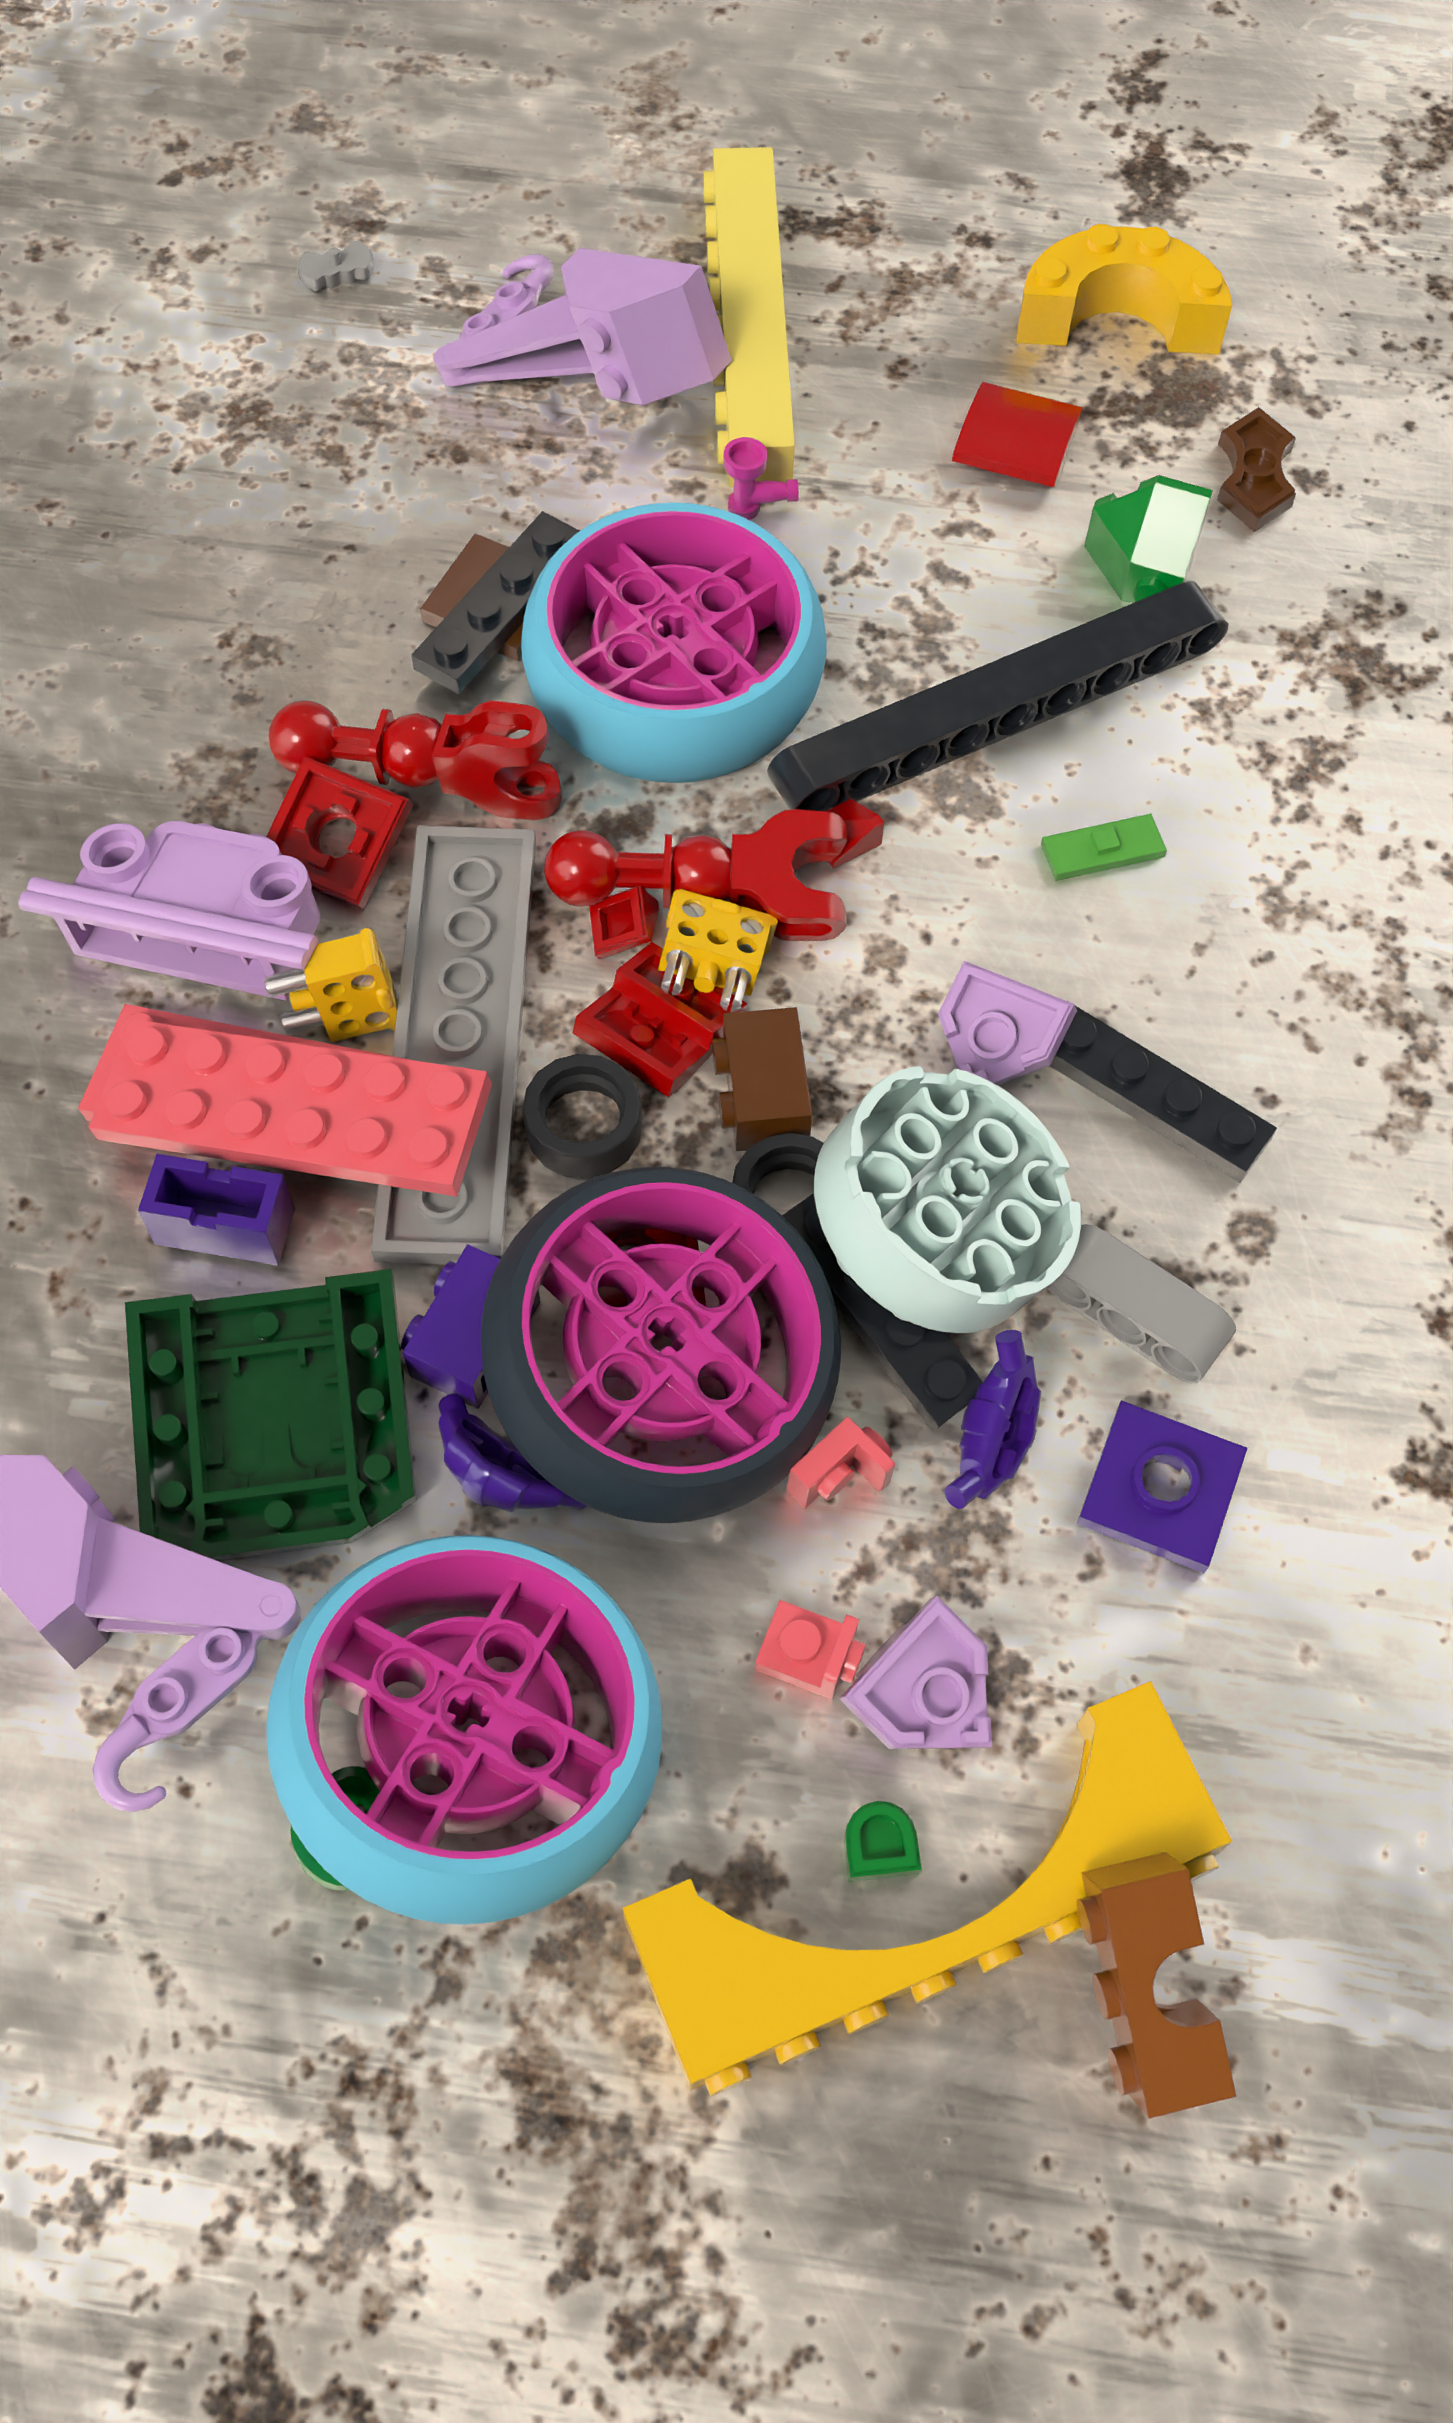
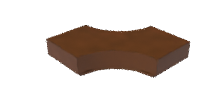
M1260 407L1222 430L1218 445L1230 459L1233 474L1221 486L1217 501L1254 532L1290 509L1296 496L1294 487L1284 476L1281 464L1285 456L1292 451L1296 437Z

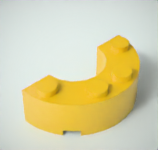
M1096 224L1090 227L1089 230L1072 234L1054 243L1034 262L1024 286L1016 343L1067 346L1070 332L1082 320L1096 314L1118 312L1137 316L1152 324L1164 337L1168 352L1219 355L1232 309L1231 294L1222 273L1208 258L1185 242L1169 236L1164 229L1159 227L1143 229Z

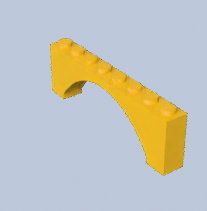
M1149 1681L1087 1708L1077 1723V1727L1084 1739L1078 1780L1068 1812L1051 1848L1037 1869L1013 1894L987 1914L954 1932L922 1943L882 1950H842L807 1945L769 1934L733 1918L699 1897L691 1878L623 1907L625 1924L690 2091L706 2084L710 2096L725 2092L752 2078L747 2066L774 2053L780 2065L789 2063L821 2047L816 2034L843 2022L848 2034H853L889 2017L890 2015L885 2004L912 1992L916 2004L925 2002L956 1987L957 1984L952 1974L979 1962L983 1973L986 1974L1024 1956L1019 1943L1045 1932L1049 1943L1053 1944L1082 1931L1077 1912V1899L1086 1897L1081 1872L1167 1852L1189 1869L1191 1882L1218 1869L1219 1865L1214 1856L1225 1849L1232 1842V1839L1152 1682Z

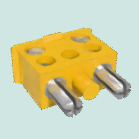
M683 889L675 890L666 920V927L669 930L658 970L665 972L661 989L668 994L673 974L677 975L672 995H678L682 991L685 978L694 980V987L700 992H711L715 986L724 988L720 1005L726 1011L732 991L736 992L731 1012L738 1011L741 1008L744 994L748 996L752 994L762 957L769 952L778 920L770 914L742 907L731 902L714 899Z
M370 928L362 929L360 934L317 944L304 970L294 969L266 976L264 979L265 989L270 997L289 993L293 1010L283 1012L281 1015L282 1026L286 1033L324 1025L331 1042L388 1028L395 1031L398 1008L397 992L375 932Z

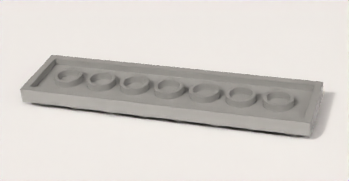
M417 826L392 1056L487 1071L492 1086L458 1197L378 1184L371 1247L374 1262L446 1264L449 1261H453L456 1263L467 1244L499 1259L503 1255L536 853L535 829Z

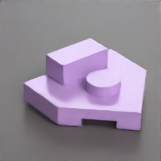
M964 961L938 1012V1016L957 1064V1069L980 1076L998 1086L1051 1065L1077 1010L1075 1004Z
M938 1596L932 1597L907 1624L900 1626L855 1675L857 1679L839 1699L888 1749L992 1747L991 1717H987L985 1675H988L987 1645Z

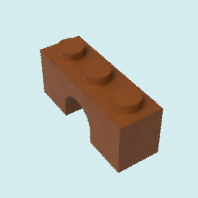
M1167 1852L1081 1872L1086 1897L1077 1899V1912L1086 1941L1089 1945L1096 1944L1102 1971L1093 1973L1092 1982L1096 2001L1105 2020L1112 2019L1117 2046L1108 2049V2060L1114 2083L1120 2095L1128 2094L1149 2119L1237 2097L1221 2020L1198 1999L1164 2005L1156 2003L1154 1998L1153 1985L1155 1975L1165 1959L1178 1951L1204 1945L1189 1869Z

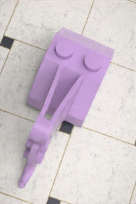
M579 248L561 266L566 295L538 307V298L541 292L549 285L553 278V263L548 257L540 254L523 256L511 262L502 271L505 278H510L525 270L533 271L522 282L513 281L499 287L495 292V299L480 313L471 316L465 321L460 339L440 347L433 356L442 381L447 386H459L483 381L594 373L596 384L603 398L638 405H645L713 381L732 361L702 266Z
M0 1455V1588L74 1670L108 1642L109 1632L194 1636L139 1685L118 1728L106 1738L98 1749L93 1765L95 1787L103 1801L117 1810L137 1812L149 1809L166 1797V1789L162 1786H156L145 1793L135 1794L127 1791L120 1784L118 1778L122 1762L136 1749L185 1732L252 1672L257 1660V1646L263 1639H282L295 1631L301 1619L300 1605L291 1589L280 1582L259 1577L114 1523L116 1519L99 1500V1495L73 1466L61 1474L45 1455Z

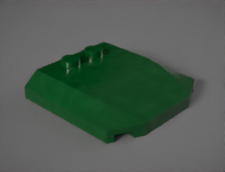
M391 1269L325 1277L326 1285L196 1301L192 1294L125 1302L140 1533L210 1559L221 1561L353 1543L417 1501L395 1283Z

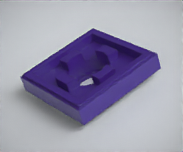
M1121 1400L1076 1524L1205 1574L1210 1566L1248 1448ZM1152 1459H1156L1155 1463L1170 1465L1179 1472L1183 1468L1190 1479L1188 1493L1181 1499L1170 1502L1159 1500L1152 1496L1144 1487L1142 1480V1471L1145 1464Z

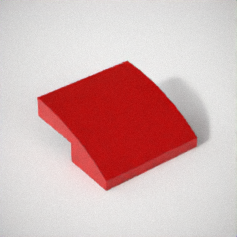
M982 382L963 423L953 451L952 461L1054 488L1064 468L1069 445L1078 429L1083 407Z
M651 942L616 970L611 989L576 1016L572 1033L669 1098L713 1054L712 1038L723 1037V1013H734L731 1012L735 995L731 993L726 1011L720 1005L724 988L715 986L711 992H700L694 987V980L685 978L681 993L672 995L677 977L674 974L668 994H666L661 989L665 972L658 970L663 948ZM742 1001L741 1008L736 1012H746L748 1003Z

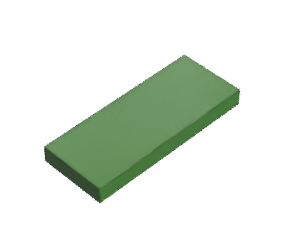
M1151 813L1042 837L1041 846L1055 881L1165 857L1167 852Z

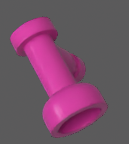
M741 437L730 441L725 446L723 453L724 468L734 478V492L728 498V512L751 520L758 515L760 504L773 503L786 499L787 502H797L799 500L797 479H788L786 482L755 481V479L763 474L767 466V450L760 441L754 438Z

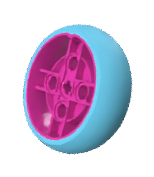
M656 503L618 511L597 520L576 533L552 556L540 573L528 599L523 621L521 649L526 677L536 703L553 728L575 750L607 769L629 777L654 782L684 783L713 779L744 768L767 755L792 733L808 711L818 690L827 655V637L823 610L810 578L798 559L772 534L754 522L722 509L691 503ZM593 611L595 617L590 633V650L571 661L563 650L566 640L577 624L589 612ZM772 625L781 637L785 650L775 664L764 675H761L753 668L759 647L758 632Z
M476 1535L444 1536L398 1547L360 1566L332 1587L304 1618L288 1644L274 1680L266 1725L267 1752L278 1798L293 1830L308 1852L337 1881L363 1899L400 1915L441 1924H480L519 1917L554 1903L587 1882L613 1857L628 1839L641 1818L653 1790L662 1747V1711L659 1688L653 1666L637 1632L616 1602L585 1573L551 1553L513 1540ZM465 1610L490 1613L488 1618L454 1617L439 1620L416 1629L404 1638L387 1630L406 1620L443 1611ZM557 1643L579 1663L596 1688L609 1723L610 1748L575 1730V1713L570 1691L560 1667L551 1656ZM494 1657H505L515 1662L519 1669L509 1673H501L489 1667L486 1661ZM406 1681L417 1686L421 1692L411 1698H399L393 1696L386 1688L393 1683ZM324 1698L358 1716L357 1738L360 1753L366 1769L380 1791L367 1814L357 1808L345 1795L327 1767L321 1749L319 1732L320 1712ZM468 1718L474 1719L479 1723V1725L472 1724L466 1732L455 1728V1725L462 1726L466 1723ZM531 1748L538 1750L547 1758L548 1763L541 1767L530 1768L518 1762L514 1753L521 1749ZM423 1775H434L444 1780L449 1788L438 1795H426L415 1789L412 1782ZM531 1810L559 1824L555 1829L536 1839L497 1850L466 1852L437 1848L446 1833L476 1834L496 1830L519 1820Z

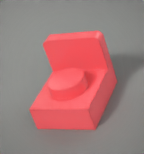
M847 1416L790 1469L786 1491L804 1509L820 1495L828 1501L837 1495L853 1477L855 1471L850 1468L851 1466L878 1491H882L890 1483L895 1468V1462L891 1459L892 1451L886 1441L870 1427H864L861 1430Z
M779 1600L757 1656L754 1670L832 1700L839 1680L852 1684L866 1647L865 1643L854 1640L860 1619L846 1614L843 1623Z

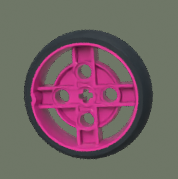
M643 1167L611 1172L570 1188L544 1206L519 1231L503 1253L489 1284L481 1319V1353L485 1381L496 1415L517 1450L542 1477L571 1498L597 1511L640 1522L679 1523L714 1517L753 1501L780 1483L789 1474L790 1469L808 1453L823 1428L834 1400L841 1363V1334L833 1296L820 1264L797 1230L780 1213L748 1190L725 1179L684 1168ZM628 1229H657L695 1238L710 1245V1247L702 1253L674 1244H649L623 1252L605 1234ZM540 1285L545 1287L567 1308L563 1326V1351L573 1387L558 1403L553 1399L542 1380L532 1350L530 1334L531 1311ZM606 1286L617 1288L627 1298L628 1306L621 1308L609 1306L600 1298L598 1289ZM700 1286L713 1291L718 1297L720 1307L710 1308L700 1304L693 1296L692 1288ZM758 1288L763 1292L773 1309L784 1341L786 1383L783 1397L757 1375L761 1353V1332L758 1316L750 1296ZM665 1335L672 1341L673 1345L671 1347L667 1346L659 1352L650 1343L652 1339L656 1341ZM708 1376L718 1380L725 1389L726 1399L714 1400L704 1395L699 1388L698 1377ZM607 1377H618L626 1381L632 1389L633 1399L620 1401L610 1397L604 1390L602 1380ZM620 1433L637 1439L660 1442L676 1441L704 1434L728 1458L698 1466H662L623 1456L607 1447Z

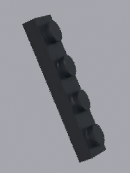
M542 511L411 654L413 669L460 694L523 624L527 602L540 573L552 556L580 530Z
M1075 1006L1077 1012L1049 1066L1241 1183L1272 1140L1277 1127Z
M814 1193L782 1215L797 1230L816 1257L829 1284L835 1306L932 1432L964 1409L971 1399H975L979 1384L983 1383V1381L945 1332L928 1329L897 1318L891 1311L871 1298L857 1285L851 1276L847 1275L840 1268L837 1258L822 1230L817 1214Z

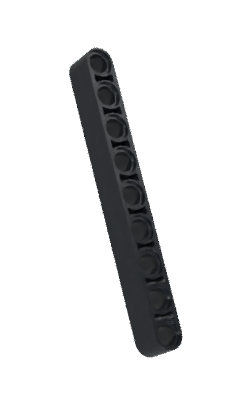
M1195 581L1180 583L791 745L777 754L770 762L767 770L768 777L789 809L827 811L849 799L858 802L1201 656L1213 649L1225 637L1228 631V622Z

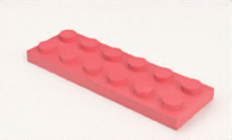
M130 1019L90 1122L89 1129L97 1140L458 1197L492 1083L487 1071Z

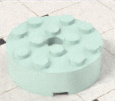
M922 1066L897 1071L885 1077L834 1128L825 1140L818 1155L814 1175L816 1209L822 1230L837 1258L840 1268L847 1275L851 1276L857 1285L871 1298L891 1311L897 1318L928 1329L949 1333H972L992 1328L1009 1319L1064 1272L1075 1254L1081 1230L1080 1202L1071 1201L1070 1192L1063 1175L1070 1167L1055 1139L1040 1120L1014 1096L996 1084L967 1071L954 1068L947 1075L923 1072Z

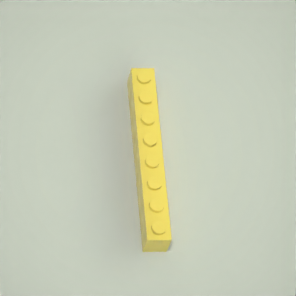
M773 147L713 148V170L703 171L704 203H713V206H705L706 238H715V241H707L708 274H717V278H709V291L715 310L719 311L717 316L732 360L713 380L714 386H723L724 391H715L716 425H726V431H717L718 464H723L724 448L730 441L741 437L754 438L760 441L767 450L766 469L755 481L786 482L788 479H793L795 444ZM728 474L729 487H734V478Z

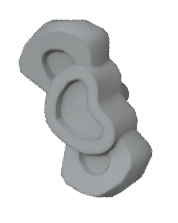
M356 240L352 241L343 251L338 248H331L323 255L306 251L300 257L298 275L307 288L313 291H319L324 287L335 288L340 284L350 285L355 283L357 279L368 280L371 277L374 269V255L365 244Z

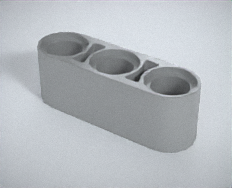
M1089 1224L1081 1225L1079 1241L1073 1258L1064 1272L1047 1287L1061 1302L1170 1375L1188 1383H1198L1202 1380L1236 1332V1325L1233 1319L1219 1305L1108 1232Z

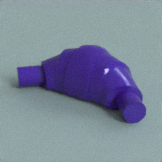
M1018 1330L1002 1331L995 1336L999 1361L994 1365L984 1382L979 1384L975 1399L969 1401L964 1412L961 1430L964 1432L959 1444L961 1450L960 1476L946 1486L944 1490L947 1501L957 1509H963L976 1497L981 1499L988 1498L1008 1479H1013L1035 1440L1041 1391L1037 1386L1033 1357L1025 1354L1022 1334Z
M449 1394L440 1400L438 1408L441 1417L438 1424L445 1451L444 1462L462 1486L463 1493L472 1502L483 1507L492 1506L509 1512H514L517 1509H554L558 1505L583 1510L587 1506L553 1486L525 1460L509 1439L499 1435L476 1415L469 1414L464 1399L460 1395Z

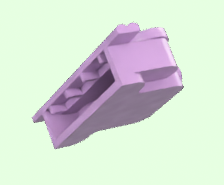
M169 821L157 826L150 833L147 840L137 827L130 824L116 823L104 826L93 832L83 843L80 858L84 867L73 885L33 877L28 882L27 891L22 892L18 902L23 911L54 917L74 955L267 997L270 996L265 989V977L294 969L304 970L319 942L317 935L313 934L320 922V911L311 891V880L302 862L294 857L281 855L277 844L263 835H248L217 829L205 823L192 824L182 821ZM289 993L271 998L287 1001Z

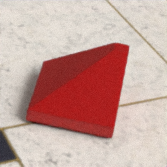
M849 799L825 811L839 815L847 826V842L845 847L834 860L827 861L832 869L882 845L884 821L878 814L858 802Z
M641 885L609 896L602 902L589 906L595 956L598 959H602L652 941L659 913V903Z

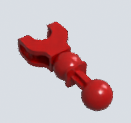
M301 700L292 702L280 709L270 724L268 738L271 752L282 767L295 774L304 756L330 767L338 759L371 762L378 783L381 785H388L391 777L397 783L412 788L429 786L439 780L443 794L462 796L482 810L503 818L545 819L554 813L562 801L563 792L557 771L551 764L538 760L549 741L547 723L542 712L530 705L487 701L477 705L470 713L465 715L445 714L442 724L437 719L420 713L401 716L394 720L390 709H382L376 728L369 729L342 726L337 717L327 707L317 702ZM518 730L530 731L528 735L519 739L508 737ZM517 786L543 787L545 790L534 796H526L521 794Z
M796 809L784 810L768 819L761 829L752 834H732L731 849L719 838L703 834L685 837L672 847V834H665L664 854L616 852L612 844L603 836L592 831L577 830L566 833L558 838L549 848L545 858L544 874L550 890L561 901L572 906H593L605 900L614 891L615 887L634 888L641 885L647 889H663V908H670L673 892L683 889L724 901L729 898L731 903L770 914L778 920L774 937L783 941L831 940L838 937L847 926L846 908L842 899L835 893L805 887L794 874L803 865L834 860L845 847L847 842L846 823L839 815L830 812Z

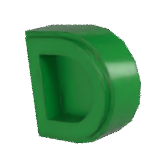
M874 1801L862 1805L852 1814L846 1826L844 1837L849 1882L918 1875L921 1873L922 1867L917 1832L912 1819L904 1809L891 1802Z

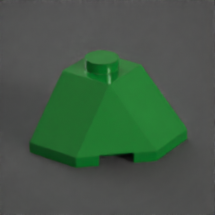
M1157 475L1140 482L1138 490L1119 498L1112 493L1095 501L1084 547L1122 601L1135 603L1186 582L1213 490Z

